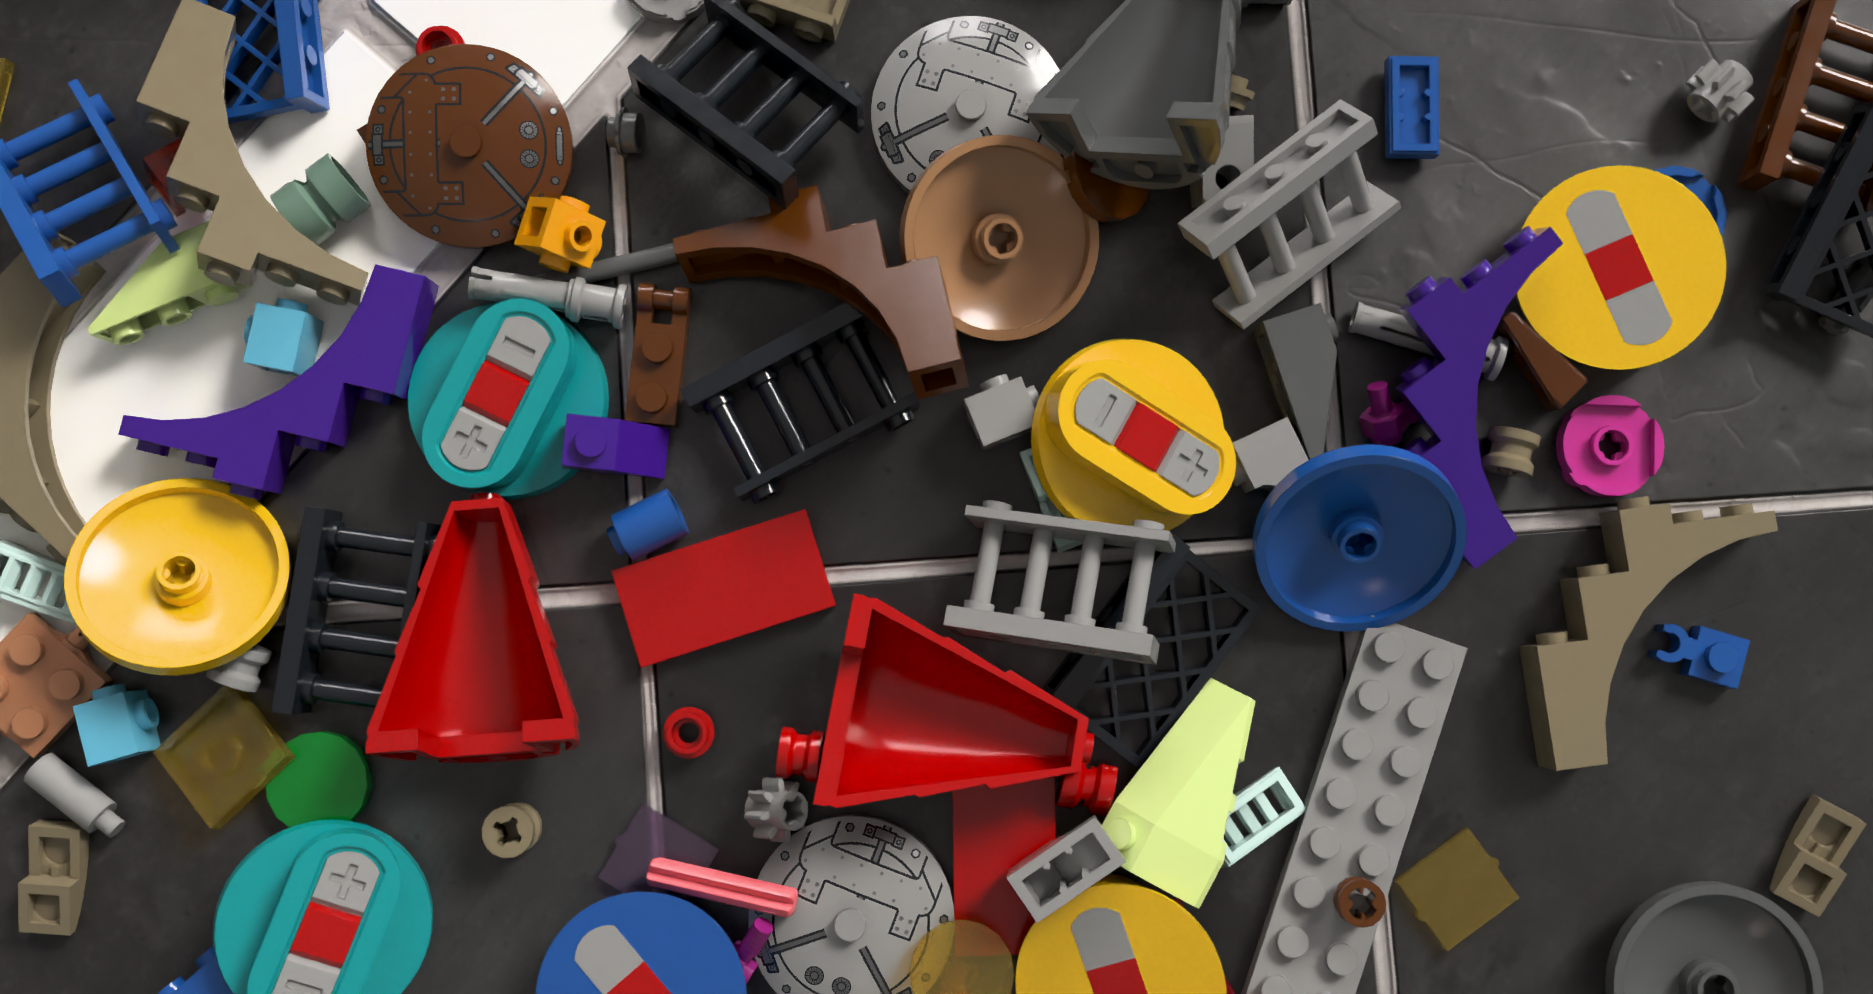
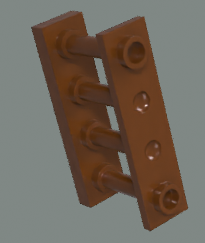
M1800 0L1794 4L1741 168L1737 186L1755 192L1782 177H1786L1814 187L1823 168L1792 157L1793 154L1789 151L1793 134L1798 130L1836 143L1845 124L1807 111V105L1803 103L1808 88L1812 84L1865 103L1873 101V82L1823 66L1822 59L1818 58L1822 44L1826 39L1873 54V32L1837 20V14L1833 12L1837 0ZM1873 177L1864 180L1858 191L1864 211L1873 208ZM1849 209L1844 219L1853 216L1851 209Z

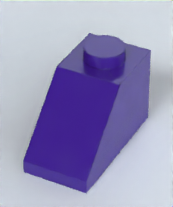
M567 413L561 463L562 469L665 479L670 429L621 419Z

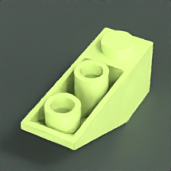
M207 221L173 235L180 249L171 254L163 242H161L87 329L91 336L106 340L115 345L130 344L142 339L145 336L144 331L160 324L175 325L192 317L191 311L208 304L218 306L232 302L239 297V291L249 287L240 283H236L235 286L217 283L205 276L204 270L198 269L196 251L209 223Z

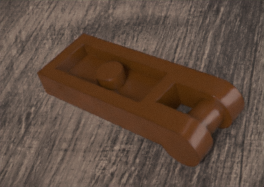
M639 284L637 318L625 413L626 421L678 428L682 395L680 389L683 387L692 307V289L689 287L675 286L674 291L657 289V284ZM656 309L672 311L671 325L655 323Z

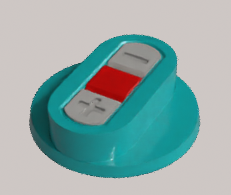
M509 299L488 305H480L464 311L449 320L433 334L419 354L413 367L408 389V413L412 431L431 468L442 479L473 494L480 492L499 494L504 500L523 499L543 494L574 476L579 470L562 469L561 466L567 413L607 418L609 410L608 380L600 356L592 343L568 319L550 310L543 304L529 299Z
M318 820L302 823L282 830L260 843L242 859L227 879L218 899L213 919L212 936L216 962L221 975L234 994H401L418 972L426 956L433 930V901L429 885L419 864L399 842L386 833L365 824L346 820Z

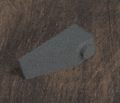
M1321 303L1262 321L1253 330L1283 419L1288 417L1309 460L1324 453L1337 357L1335 343L1339 341L1338 329L1333 317L1330 314H1324Z

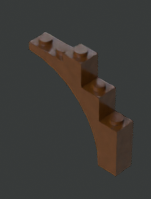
M817 185L798 189L799 196L786 209L768 197L771 212L769 214L748 217L738 222L707 230H698L692 234L673 238L675 256L689 283L725 277H770L803 283L835 295L864 313L889 338L906 365L917 400L969 387L938 256L913 259L902 265L890 267L876 219L864 223L850 224L844 228L831 231L829 216Z

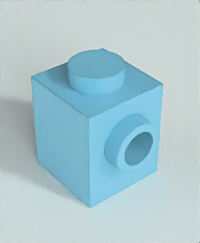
M277 298L276 306L256 302L254 315L247 319L244 328V340L247 345L243 362L262 370L298 377L315 364L324 321L307 313L309 306L297 301Z
M125 684L112 685L92 691V701L73 706L88 767L113 763L162 749L157 731L159 712L154 701L149 698L147 690L126 691Z

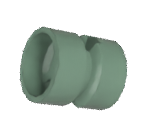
M330 153L325 154L305 169V183L294 179L270 195V199L279 213L295 230L318 246L333 235L337 219L350 223L372 206L360 186Z

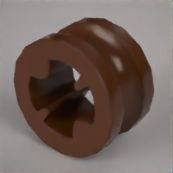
M1352 876L1345 878L1337 885L1333 895V904L1336 912L1353 926L1362 928L1373 926L1380 921L1385 913L1386 900L1384 893L1379 886L1364 877ZM1364 888H1367L1370 893L1366 896L1365 900L1370 905L1369 909L1365 913L1355 909V915H1352L1349 912L1353 906L1352 901L1348 898L1350 893L1356 890L1363 894Z

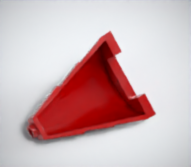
M489 492L474 493L470 496V500L451 501L417 583L420 591L394 650L395 659L366 730L368 738L365 754L402 761H416L417 755H420L430 760H438V763H493L559 755L560 744L565 743V750H574L579 746L580 742L579 717L556 653L558 645L537 592L540 582L512 506L499 494Z
M853 594L813 804L820 806L830 805L834 808L910 795H915L919 798L982 785L990 790L1077 773L1081 771L1082 764H1089L1094 746V733L1087 732L1089 718L1012 670L1003 672L949 637L943 638L881 600L868 598L865 595Z

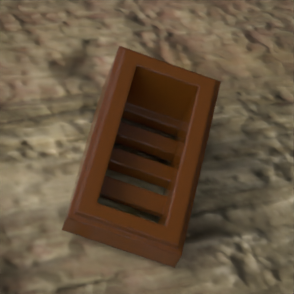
M1509 312L1501 317L1496 329L1501 337L1508 338L1509 351L1540 401L1549 412L1561 409L1588 382L1586 380L1587 377L1515 312Z

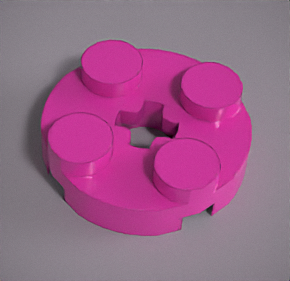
M1605 395L1593 398L1568 411L1563 417L1556 438L1557 459L1562 468V475L1565 481L1573 487H1579L1584 492L1598 497L1622 496L1640 489V486L1645 484L1650 476L1656 474L1664 457V437L1661 427L1655 418L1650 419L1646 412L1639 408L1642 405L1634 399L1620 395ZM1605 433H1610L1612 442L1620 443L1621 446L1620 452L1613 453L1611 460L1605 458L1604 452L1599 450V441L1604 440Z

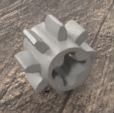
M1711 59L1686 81V85L1694 90L1687 97L1689 108L1696 116L1707 122H1716L1721 117L1726 123H1729L1734 116H1739L1755 99L1746 92L1753 85L1752 75L1742 64L1734 60H1724L1719 65L1714 59Z
M765 777L762 780L763 789L749 790L745 803L744 819H747L748 823L755 827L753 837L770 839L773 842L788 843L791 839L790 831L804 829L805 827L804 823L808 816V801L800 792H797L799 789L798 782L783 781L782 778Z

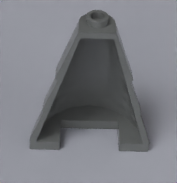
M1125 0L1086 39L1084 46L1037 93L1026 112L1027 116L1038 132L1061 154L1068 157L1072 151L1076 152L1082 158L1093 163L1090 172L1108 180L1146 189H1172L1198 181L1203 178L1206 169L1212 164L1215 165L1223 148L1225 132L1229 127L1231 75L1235 72L1236 33L1241 24V0Z

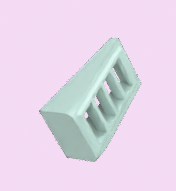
M0 539V598L76 624L67 601L65 600L63 606L56 603L64 586L66 565L13 541ZM27 563L31 566L20 589L16 587V584ZM49 571L52 573V576L43 596H37L45 575Z
M1275 767L1235 793L1237 798L1234 811L1249 834L1245 837L1242 836L1229 816L1232 813L1229 812L1224 835L1231 846L1227 845L1224 863L1221 868L1230 867L1305 812V805L1280 767ZM1268 787L1284 810L1279 815L1263 793ZM1251 799L1266 821L1262 826L1247 805V802Z

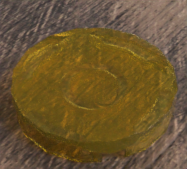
M965 919L941 923L925 933L913 951L909 968L913 994H1011L1015 976L1011 953L1001 937L984 924Z

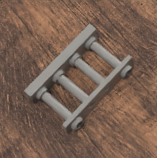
M1338 100L1178 223L1186 240L1214 260L1218 257L1230 287L1215 297L1212 302L1215 308L1243 330L1401 209L1400 202L1368 181L1366 182L1356 151L1378 134L1372 117L1345 101ZM1339 165L1349 196L1327 212L1316 181ZM1296 196H1299L1309 226L1287 242L1275 212ZM1258 226L1270 256L1247 273L1235 243Z
M993 500L983 501L982 507L966 505L964 515L975 527L983 528L970 600H965L963 607L947 605L943 623L947 629L960 636L1152 665L1157 664L1160 644L1154 635L1147 634L1148 628L1143 626L1155 551L1175 553L1176 542L1171 532L1164 530L1165 526L1163 524L1150 520H1134L1133 526L1019 512L1013 511V506ZM1004 531L1033 535L1020 607H1015L1013 614L994 612L995 606L990 604ZM1053 538L1083 541L1071 614L1065 615L1064 622L1044 619L1045 613L1040 611ZM1104 544L1134 548L1122 622L1116 623L1115 629L1096 627V620L1091 618Z

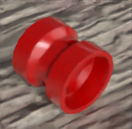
M1101 763L1096 767L1090 766L1087 769L1086 764H1082L1080 772L1060 776L1056 794V806L1073 809L1079 802H1082V806L1087 807L1091 814L1106 817L1111 809L1114 798L1118 767Z

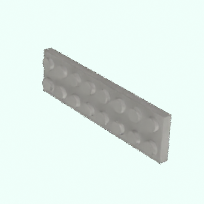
M1397 623L1380 628H1366L1365 631H1360L1304 801L1306 809L1299 816L1241 994H1356L1379 921L1373 926L1362 928L1353 926L1341 918L1334 908V890L1345 878L1352 876L1364 877L1379 886L1384 893L1385 900L1387 899L1468 648ZM1364 888L1363 894L1356 890L1350 893L1348 898L1352 901L1353 906L1349 912L1352 915H1355V909L1362 913L1369 909L1370 905L1365 900L1366 896L1370 893L1367 888Z

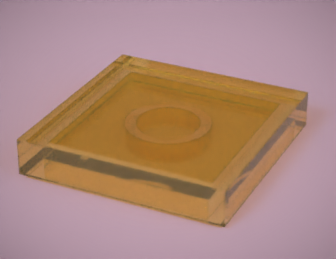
M225 685L153 752L209 828L221 829L295 758V755L247 694L242 690Z

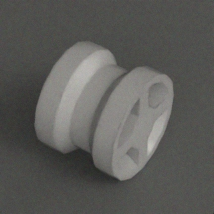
M256 644L236 659L207 670L206 677L234 689L257 692L261 683L258 677L260 669L263 665L269 663L273 653L267 648Z

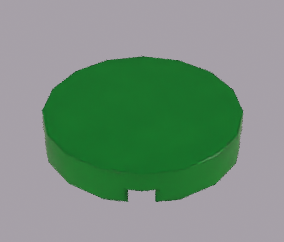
M330 731L301 734L283 744L270 761L265 778L267 801L276 818L289 828L318 820L355 821L368 805L373 788L372 772H369V766L366 762L367 757L362 748L350 738Z

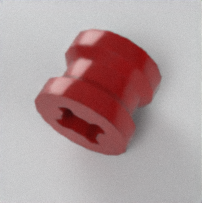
M783 727L777 754L776 778L787 779L791 775H800L807 782L816 783L824 744V732L813 730L810 734L805 735L798 734L794 728Z

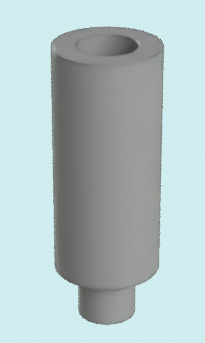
M48 753L41 757L24 776L23 781L88 833L99 829L109 838H112L125 825V821L114 813L117 803L54 753Z

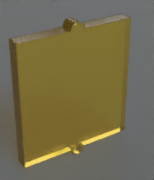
M1466 827L1395 879L1415 907V917L1420 921L1426 922L1447 951L1519 899V896L1497 868L1499 860L1489 857L1470 829Z

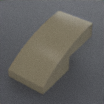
M1812 793L1785 843L1769 890L1820 917L1847 876V873L1839 866L1867 824L1857 816Z
M38 819L28 826L29 875L18 883L19 932L71 936L76 931L84 897L89 860L90 833L73 821Z

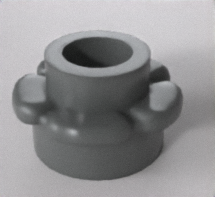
M626 107L620 108L615 117L608 119L606 128L609 147L616 148L617 153L623 158H627L629 153H642L646 138L643 115L641 113H630Z

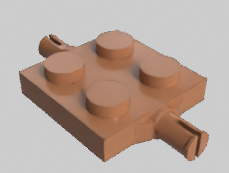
M37 612L28 613L0 642V738L2 736L11 738L33 758L43 756L76 721L73 706L92 701V691L108 687L114 681L94 663L89 651L86 649L90 643L78 626L68 634L55 629Z

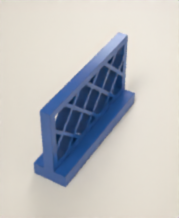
M196 0L208 5V0ZM228 0L221 11L236 16L245 3L258 13L242 37L236 33V41L238 43L231 55L226 72L225 85L230 80L243 91L233 106L226 109L228 124L301 109L311 114L329 111L330 104L318 0H267L262 8L251 0ZM270 22L277 28L278 41L268 56H266L253 45ZM250 51L263 63L249 83L245 84L234 75V72ZM275 70L283 78L285 97L266 100L258 93Z

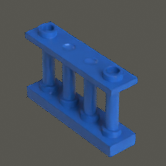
M78 79L72 80L68 84L80 103V108L8 142H5L2 138L0 139V209L38 279L62 307L83 298L72 279L80 275L79 268L154 231L170 254L180 249L169 231L177 227L178 224L161 198L152 202L108 127V124L116 121L115 117L101 95L97 93L89 97ZM91 126L94 127L102 141L26 178L22 173L15 176L12 171L20 166L19 160ZM112 160L122 177L46 214L42 209L35 212L32 207L33 204L40 201L39 195ZM131 196H134L143 212L68 250H65L62 246L56 249L52 243L53 240L60 238L59 231Z

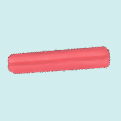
M662 857L651 860L646 877L647 884L652 887L785 918L793 915L798 901V891L793 887Z

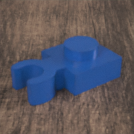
M1656 624L1655 631L1667 634L1672 644L1667 652L1649 650L1648 656L1658 662L1671 663L1683 660L1680 675L1728 689H1738L1750 640L1704 626H1692L1690 636H1688L1687 632L1678 625Z

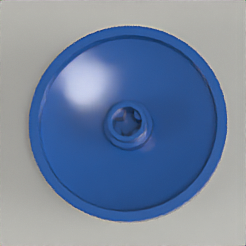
M1354 445L1325 452L1306 461L1287 474L1275 486L1258 513L1252 537V550L1256 568L1265 591L1273 602L1288 615L1300 622L1325 630L1365 631L1366 628H1380L1403 620L1425 607L1441 593L1453 578L1464 555L1467 538L1466 518L1459 498L1448 479L1426 459L1410 451L1392 446Z

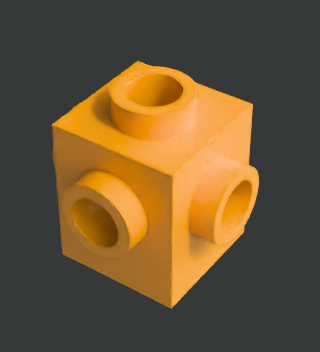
M560 196V199L529 197L514 245L540 255L538 262L540 265L558 272L568 273L570 267L591 269L593 260L597 257L602 247L601 235L606 221L589 214L590 206L572 197Z

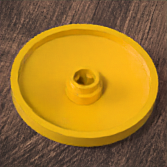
M199 478L167 479L130 490L102 507L86 523L76 537L70 549L64 573V589L69 610L87 641L105 657L126 668L147 674L177 676L203 672L224 665L255 646L277 622L287 602L292 578L291 559L287 542L275 518L256 499L229 493L230 485Z

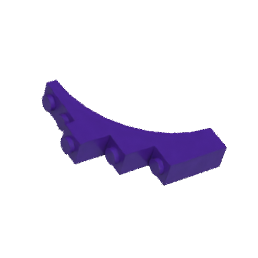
M1527 226L1514 234L1502 245L1507 252L1491 264L1484 259L1471 267L1460 277L1464 284L1460 288H1458L1451 277H1440L1436 281L1431 276L1424 278L1405 293L1409 302L1398 309L1435 356L1431 361L1427 357H1423L1409 366L1400 375L1404 382L1395 388L1396 392L1431 435L1426 441L1422 437L1416 438L1402 449L1417 454L1432 463L1452 485L1463 507L1466 518L1467 538L1462 559L1474 569H1477L1517 539L1514 531L1496 505L1482 467L1476 430L1478 383L1489 342L1506 307L1530 274L1563 244L1551 227L1537 228L1533 231L1530 226Z
M375 264L362 301L339 338L312 367L279 391L243 408L204 418L159 420L123 415L118 435L138 439L136 450L168 457L171 447L187 451L185 461L215 468L212 478L230 482L229 493L261 500L263 490L282 494L294 446L324 453L328 443L346 447L358 398L390 406L392 397L408 401L411 374L424 346L439 285L423 275Z

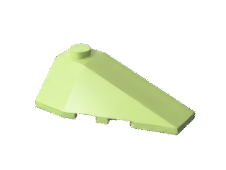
M1212 678L1208 680L1117 797L1102 824L1111 840L1125 858L1126 862L1121 867L1198 909L1224 863L1227 843L1223 842L1228 814L1229 812L1234 813L1237 795L1233 794L1238 764L1244 761L1255 707V700Z

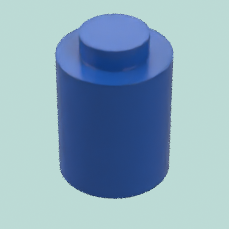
M668 488L612 514L613 526L606 529L618 555L621 556L628 553L632 560H636L689 534L684 516Z

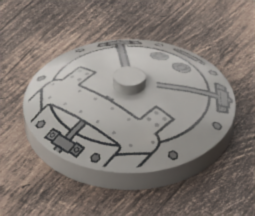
M981 16L952 17L934 22L914 32L887 59L877 78L872 96L871 123L873 138L877 152L887 172L909 194L921 173L942 153L965 141L991 135H1013L1031 139L1049 147L1061 156V153L1038 132L1026 114L1037 93L1060 71L1045 48L1033 37L1011 24L993 18Z
M842 814L814 821L806 825L804 829H799L793 833L790 842H782L769 857L757 878L758 880L793 887L798 891L797 906L790 917L785 918L749 909V929L758 917L768 919L773 925L772 933L759 954L755 957V960L759 964L758 967L762 975L777 994H926L942 972L949 956L954 935L955 917L951 889L947 877L934 854L919 838L902 826L880 817L865 814Z

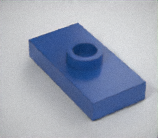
M1388 56L1384 61L1385 159H1435L1440 155L1439 57Z

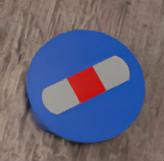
M630 892L611 896L592 904L574 916L561 929L548 948L541 964L536 986V994H747L741 961L733 943L722 927L711 916L694 904L679 897L656 892Z

